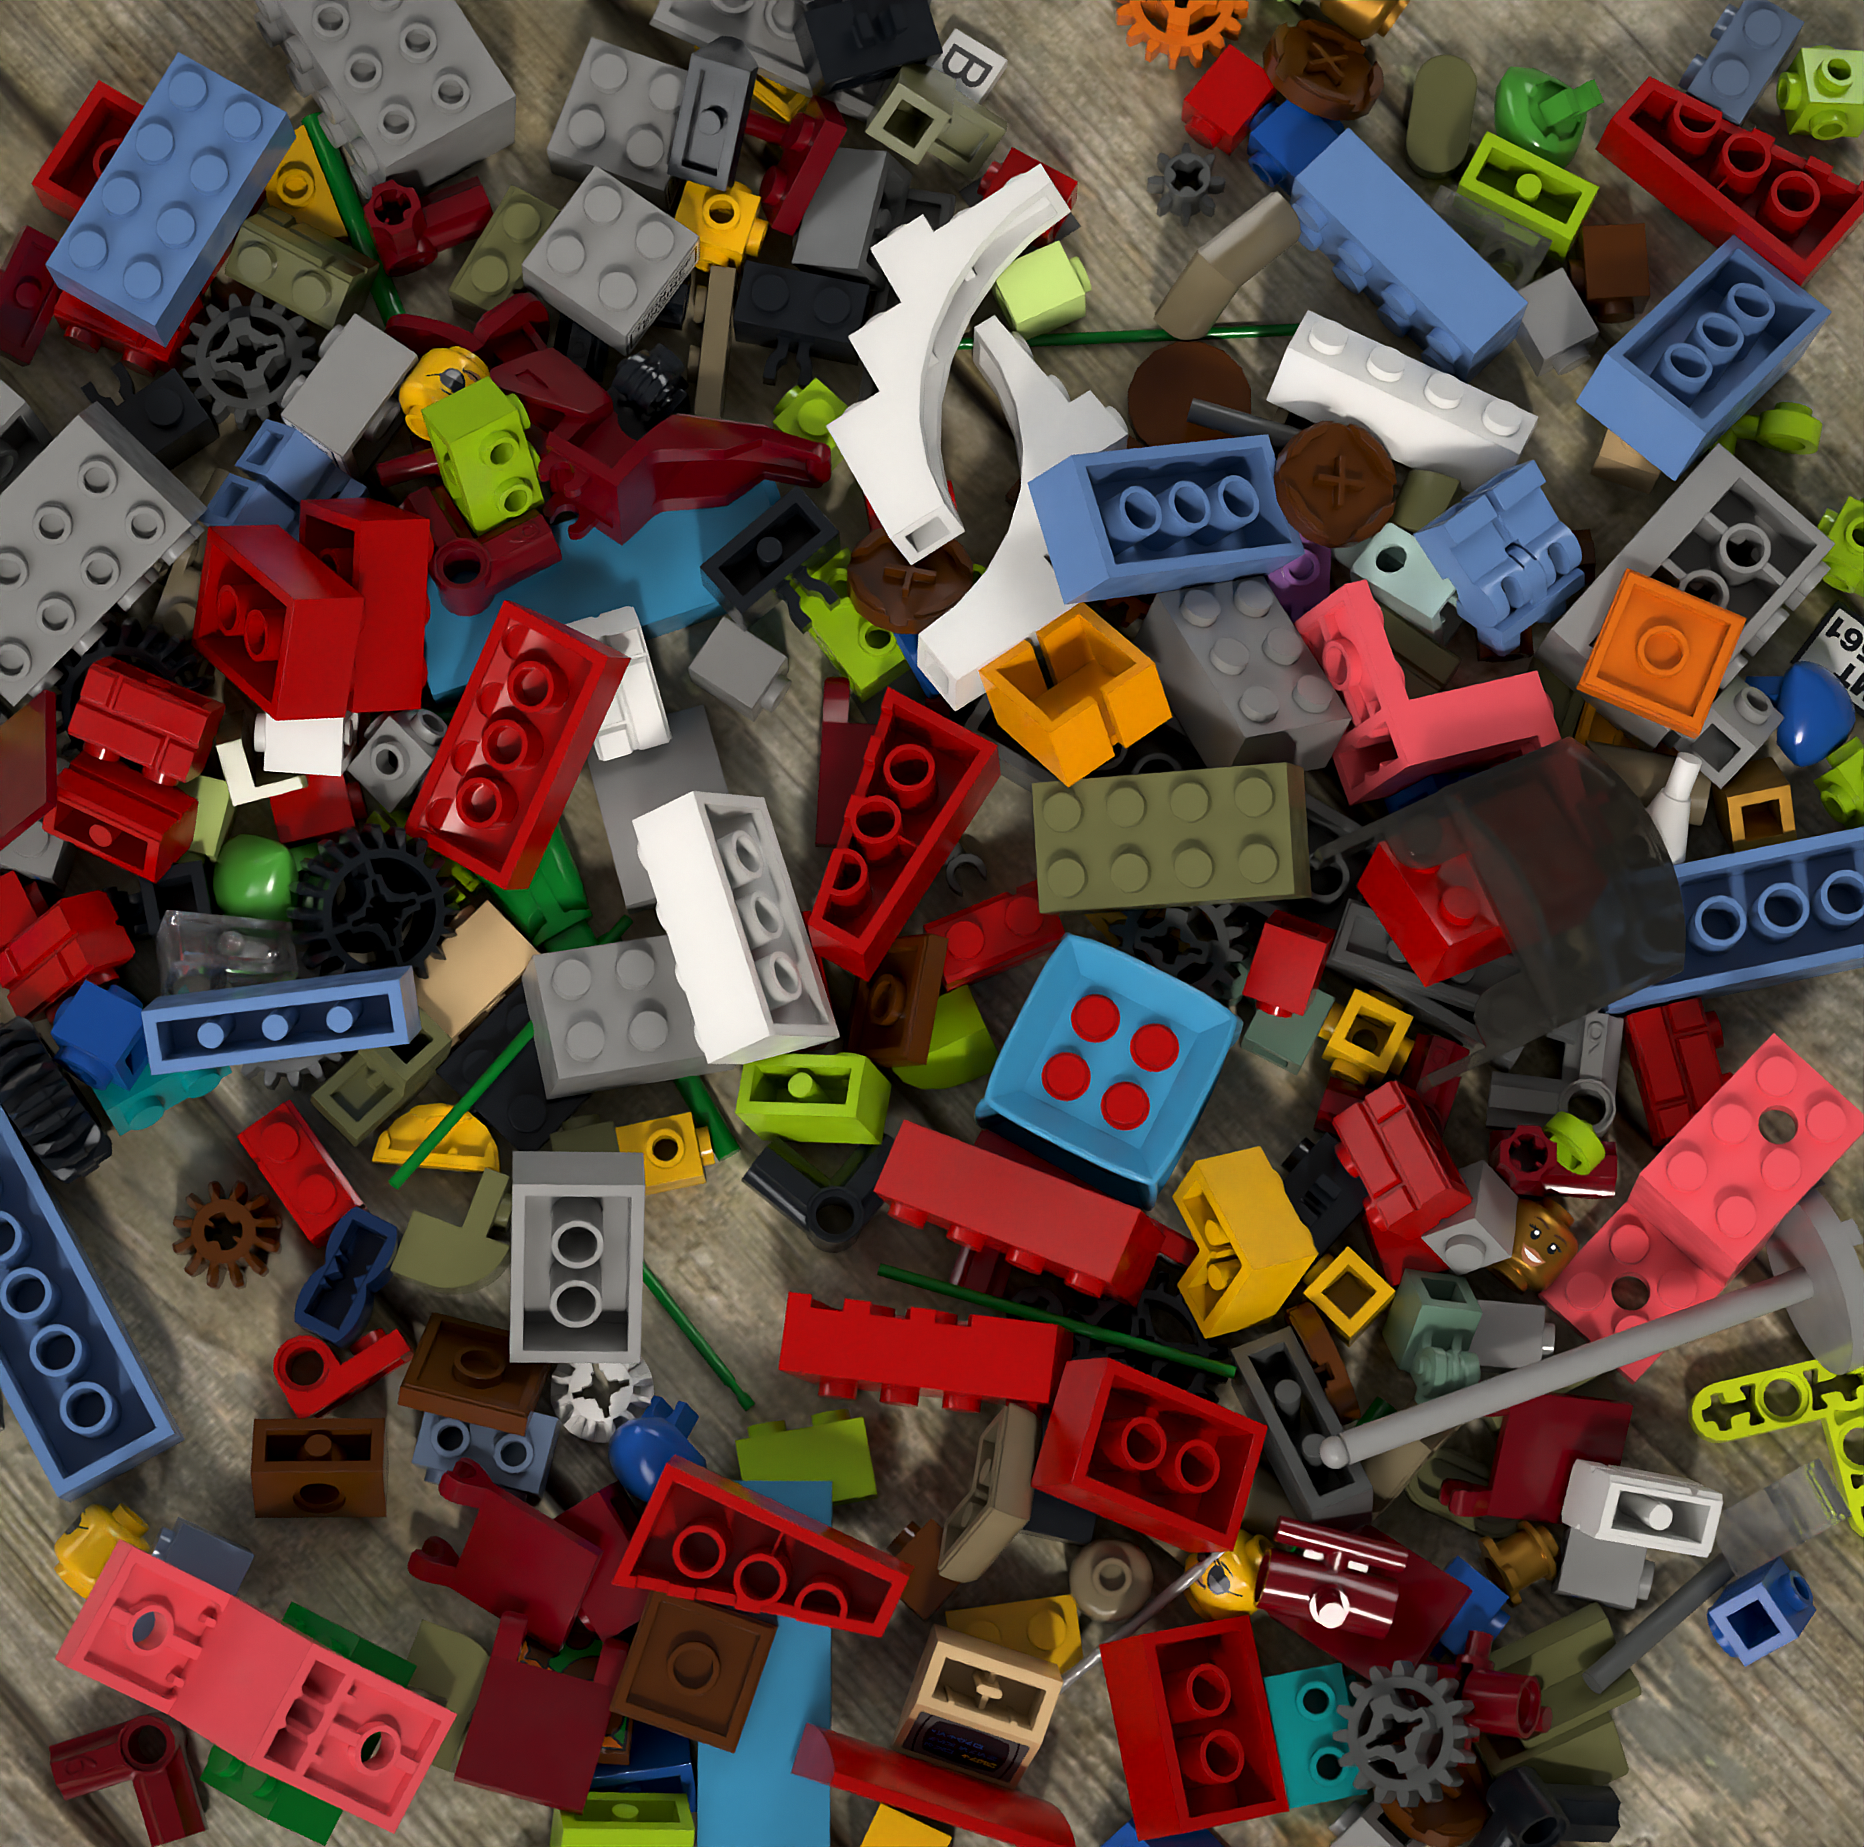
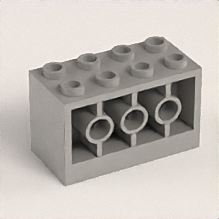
M1718 443L1553 626L1533 656L1539 659L1548 670L1572 691H1576L1611 725L1617 730L1620 729L1624 733L1623 735L1640 750L1652 752L1660 742L1671 749L1683 734L1576 689L1624 571L1629 568L1747 618L1715 695L1716 698L1748 663V660L1740 652L1745 650L1753 657L1788 618L1790 614L1781 606L1785 604L1794 611L1829 572L1831 568L1822 559L1833 548L1835 543Z

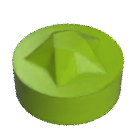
M1557 1112L1542 1128L1543 1134L1549 1140L1557 1143V1162L1575 1174H1589L1605 1157L1604 1147L1597 1137L1593 1126L1570 1113Z

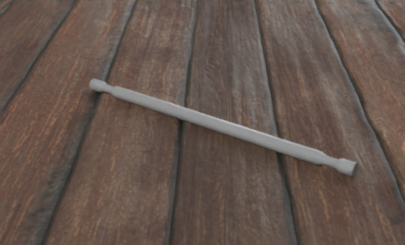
M1211 1552L1202 1562L1196 1563L1101 1644L1131 1636L1205 1573L1206 1568L1225 1552ZM1099 1645L1061 1676L1063 1685L1060 1694L1102 1660Z

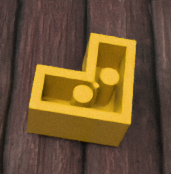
M1261 1146L1197 1160L1172 1195V1198L1200 1249L1191 1265L1177 1283V1286L1204 1338L1207 1339L1269 1323L1318 1256V1252L1313 1244V1238L1309 1229L1299 1219L1284 1191L1280 1175L1271 1167Z

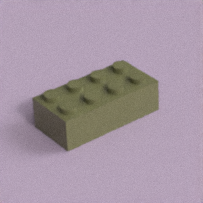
M1284 762L1080 779L1069 788L1061 781L1032 783L1039 913L1069 916L1312 897L1304 767Z

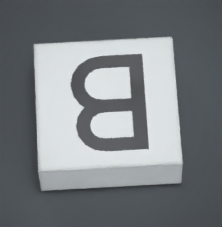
M955 28L942 47L943 54L932 68L957 80L956 90L982 106L1007 68V59Z

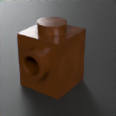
M1645 223L1582 226L1575 243L1576 259H1568L1567 276L1590 316H1597L1598 322L1616 324L1634 319L1635 314L1643 313L1651 296Z
M932 1518L922 1528L914 1521H911L886 1548L894 1557L915 1566L900 1600L925 1624L964 1583L939 1575L937 1568L944 1526L941 1527Z

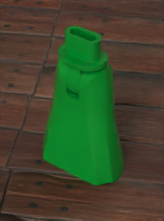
M559 821L528 889L504 890L474 873L511 923L529 942L532 941L531 944L535 949L544 948L546 953L596 946L599 943L588 924L593 918V914L589 909L590 905L585 887Z

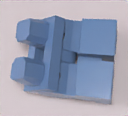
M266 419L235 464L236 467L256 481L254 482L229 473L208 504V509L198 520L207 527L278 524L299 542L301 500L373 498L366 486L335 466L330 457L296 428Z
M1534 459L1502 470L1462 499L1463 502L1453 505L1413 534L1442 580L1449 578L1456 588L1459 598L1456 601L1457 615L1477 628V637L1481 644L1498 656L1503 657L1520 646V633L1533 623H1551L1565 613L1566 599L1585 586L1584 572L1577 568L1582 560L1579 542L1572 531L1563 522L1559 521L1540 486L1546 480Z

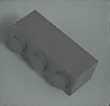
M1291 1326L1231 1349V1365L1237 1367L1234 1379H1231V1386L1246 1416L1268 1426L1262 1448L1298 1520L1344 1532H1350L1372 1523L1373 1487L1360 1461L1350 1465L1346 1464L1339 1469H1332L1326 1466L1320 1458L1319 1448L1322 1441L1329 1436H1337L1338 1433L1344 1430Z

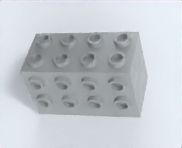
M254 0L259 9V12L254 14V20L261 35L271 48L279 44L290 60V63L285 65L290 80L303 98L312 95L323 112L318 115V121L325 136L336 149L344 145L355 163L350 166L351 174L358 188L367 199H370L372 196V187L392 179L398 185L414 188L419 196L515 143L516 95L455 0Z
M98 401L79 413L0 494V694L13 706L27 693L35 698L44 689L49 690L67 672L60 659L71 648L82 656L108 630L102 623L109 620L113 621V623L117 621L108 610L117 603L126 611L161 576L152 565L161 557L170 566L205 531L196 520L208 508Z

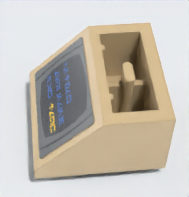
M933 1623L894 1732L890 1749L1015 1790L1044 1739L1063 1685L1059 1668L1055 1663Z

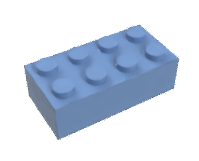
M178 52L45 265L57 287L166 348L294 142L296 135L288 113Z
M1349 127L1294 178L1289 204L1296 212L1300 221L1301 234L1298 241L1310 251H1315L1317 248L1320 249L1335 264L1332 267L1335 276L1349 291L1356 295L1362 291L1379 307L1376 313L1388 330L1400 338L1407 335L1423 350L1421 358L1426 365L1443 373L1453 375L1460 381L1468 384L1515 339L1528 302Z
M1733 234L1604 355L1576 400V403L1645 457L1651 464L1660 469L1673 481H1676L1801 359L1832 311Z
M1269 435L1076 454L1069 456L1028 482L1027 484L1064 605L1168 592L1261 575L1265 577L1304 555L1305 551L1299 532L1288 523L1276 499L1273 476L1277 461Z

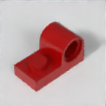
M378 1328L359 1339L349 1348L353 1357L344 1363L322 1340L311 1335H298L288 1339L278 1348L273 1360V1372L277 1383L288 1398L287 1402L298 1419L323 1418L412 1360L415 1352L404 1335L397 1328L387 1335L383 1328ZM307 1352L320 1354L324 1362V1370L321 1377L315 1383L308 1386L296 1384L291 1375L294 1361L300 1355Z

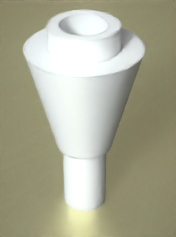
M1686 752L1678 753L1666 786L1661 788L1624 838L1626 846L1633 851V859L1639 864L1650 869H1657L1685 862L1691 798L1689 796L1702 765V760L1697 756Z

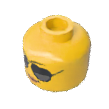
M453 346L449 349L434 348L423 355L399 389V403L406 414L405 422L411 431L422 439L430 441L421 410L487 376L490 377L485 363L474 353L458 346Z
M120 1503L114 1511L101 1504H90L58 1538L54 1545V1552L59 1561L54 1570L70 1588L87 1600L119 1539L149 1553L150 1546L143 1536L150 1528L139 1515L123 1503Z
M1240 1528L1234 1551L1225 1552L1218 1559L1214 1560L1206 1568L1205 1573L1183 1591L1190 1606L1200 1617L1207 1621H1217L1244 1615L1250 1616L1259 1609L1253 1606L1257 1574L1266 1549L1269 1546L1274 1547L1273 1544L1261 1534L1253 1536ZM1211 1552L1190 1554L1185 1561L1184 1573L1196 1563L1202 1562Z

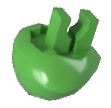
M1509 67L1500 80L1495 92L1494 125L1498 137L1565 169L1574 158L1581 143L1587 120V112L1604 103L1595 79L1573 89L1554 76L1538 69Z
M239 834L229 838L221 846L215 863L212 894L216 907L229 922L246 933L262 940H286L289 937L295 919L289 918L285 911L293 905L299 906L300 903L299 894L293 893L289 885L293 881L302 882L305 871L301 867L300 861H303L304 858L313 859L320 853L317 842L288 849L276 840L262 835Z

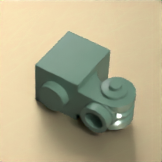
M1236 940L1237 944L1250 949V954L1243 961L1231 962L1242 975L1232 985L1219 981L1224 994L1216 1001L1225 1007H1232L1240 1003L1243 998H1246L1253 1006L1254 1018L1243 1037L1240 1047L1297 1076L1336 998L1325 993L1328 985L1320 980L1314 1001L1303 1016L1293 1013L1291 1018H1282L1258 1009L1255 1006L1256 999L1242 995L1257 947L1243 940ZM1210 962L1206 974L1210 971L1214 963Z
M1405 1269L1385 1322L1382 1335L1398 1369L1405 1370L1411 1374L1417 1387L1414 1397L1417 1404L1479 1382L1481 1368L1478 1355L1468 1351L1483 1312L1466 1278L1463 1276Z

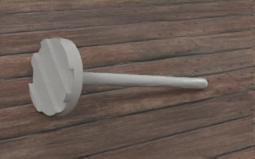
M1820 1179L1780 1221L1766 1243L1767 1254L1774 1277L1340 1432L1337 1436H1329L1320 1445V1458L1329 1468L1339 1469L1346 1464L1350 1465L1785 1307L1804 1344L1826 1370L1836 1375H1843L1864 1367V1273L1853 1247L1864 1243L1862 1235L1853 1218L1840 1222L1830 1204L1816 1189L1827 1185Z

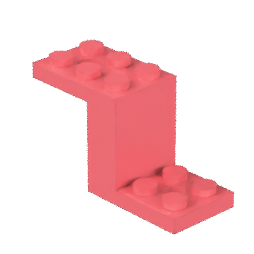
M1367 579L1344 584L1293 623L1352 716L1332 754L1349 806L1392 796L1432 774L1475 771L1476 775L1483 780L1488 789L1494 792L1495 797L1535 783L1585 856L1590 858L1602 851L1597 839V828L1594 818L1585 806L1575 778L1573 759L1565 750L1554 719L1553 703L1549 695L1544 691L1538 671L1409 700L1405 690L1404 672L1393 656L1384 630L1382 610L1373 599Z
M1773 1033L1642 1170L1627 1201L1582 1247L1547 1290L1538 1294V1298L1587 1344L1716 1298L1763 1249L1780 1221L1863 1135L1864 1114ZM1770 1110H1780L1787 1113L1795 1124L1794 1138L1783 1144H1774L1767 1141L1759 1130L1758 1122L1760 1116ZM1624 1276H1633L1640 1279L1648 1291L1647 1303L1637 1310H1625L1619 1307L1613 1300L1611 1293L1612 1284L1617 1279ZM1665 1351L1616 1368L1615 1370L1630 1384L1634 1385Z
M121 1539L117 1542L55 1657L57 1661L68 1668L168 1714L245 1764L393 1834L397 1830L457 1716L456 1713L345 1658L272 1614ZM154 1612L155 1624L153 1630L142 1641L134 1642L132 1632L136 1621L145 1613ZM380 1732L381 1745L379 1750L371 1759L362 1762L361 1749L364 1742L372 1734Z

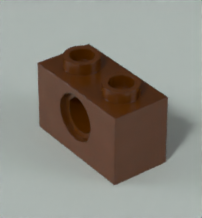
M385 1418L254 1419L250 1473L255 1518L387 1516L389 1460Z

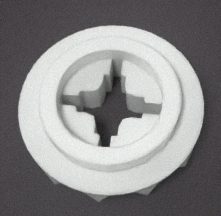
M642 1357L640 1363H559L551 1379V1404L558 1419L575 1436L596 1443H608L620 1425L628 1420L641 1418L647 1406L651 1405L650 1401L654 1396L653 1378ZM594 1364H599L600 1371L604 1372L608 1381H618L619 1383L629 1381L630 1386L621 1387L620 1391L610 1396L611 1406L608 1408L611 1417L605 1418L603 1409L599 1408L595 1399L574 1398V1394L583 1393V1389L593 1385Z

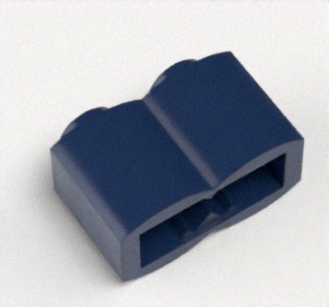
M357 1206L349 1210L336 1224L329 1237L325 1254L326 1264L317 1269L308 1278L300 1291L295 1306V1323L303 1330L342 1350L354 1344L365 1331L371 1319L374 1308V1293L385 1286L393 1277L390 1268L403 1238L401 1231L396 1226Z

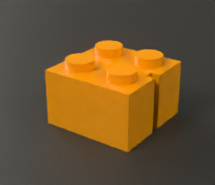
M1084 602L1078 603L1036 631L1054 687L1051 689H1047L1034 649L1025 639L978 670L997 724L1068 788L1113 758L1115 753L1112 746L1119 742L1124 748H1127L1172 718L1155 662Z

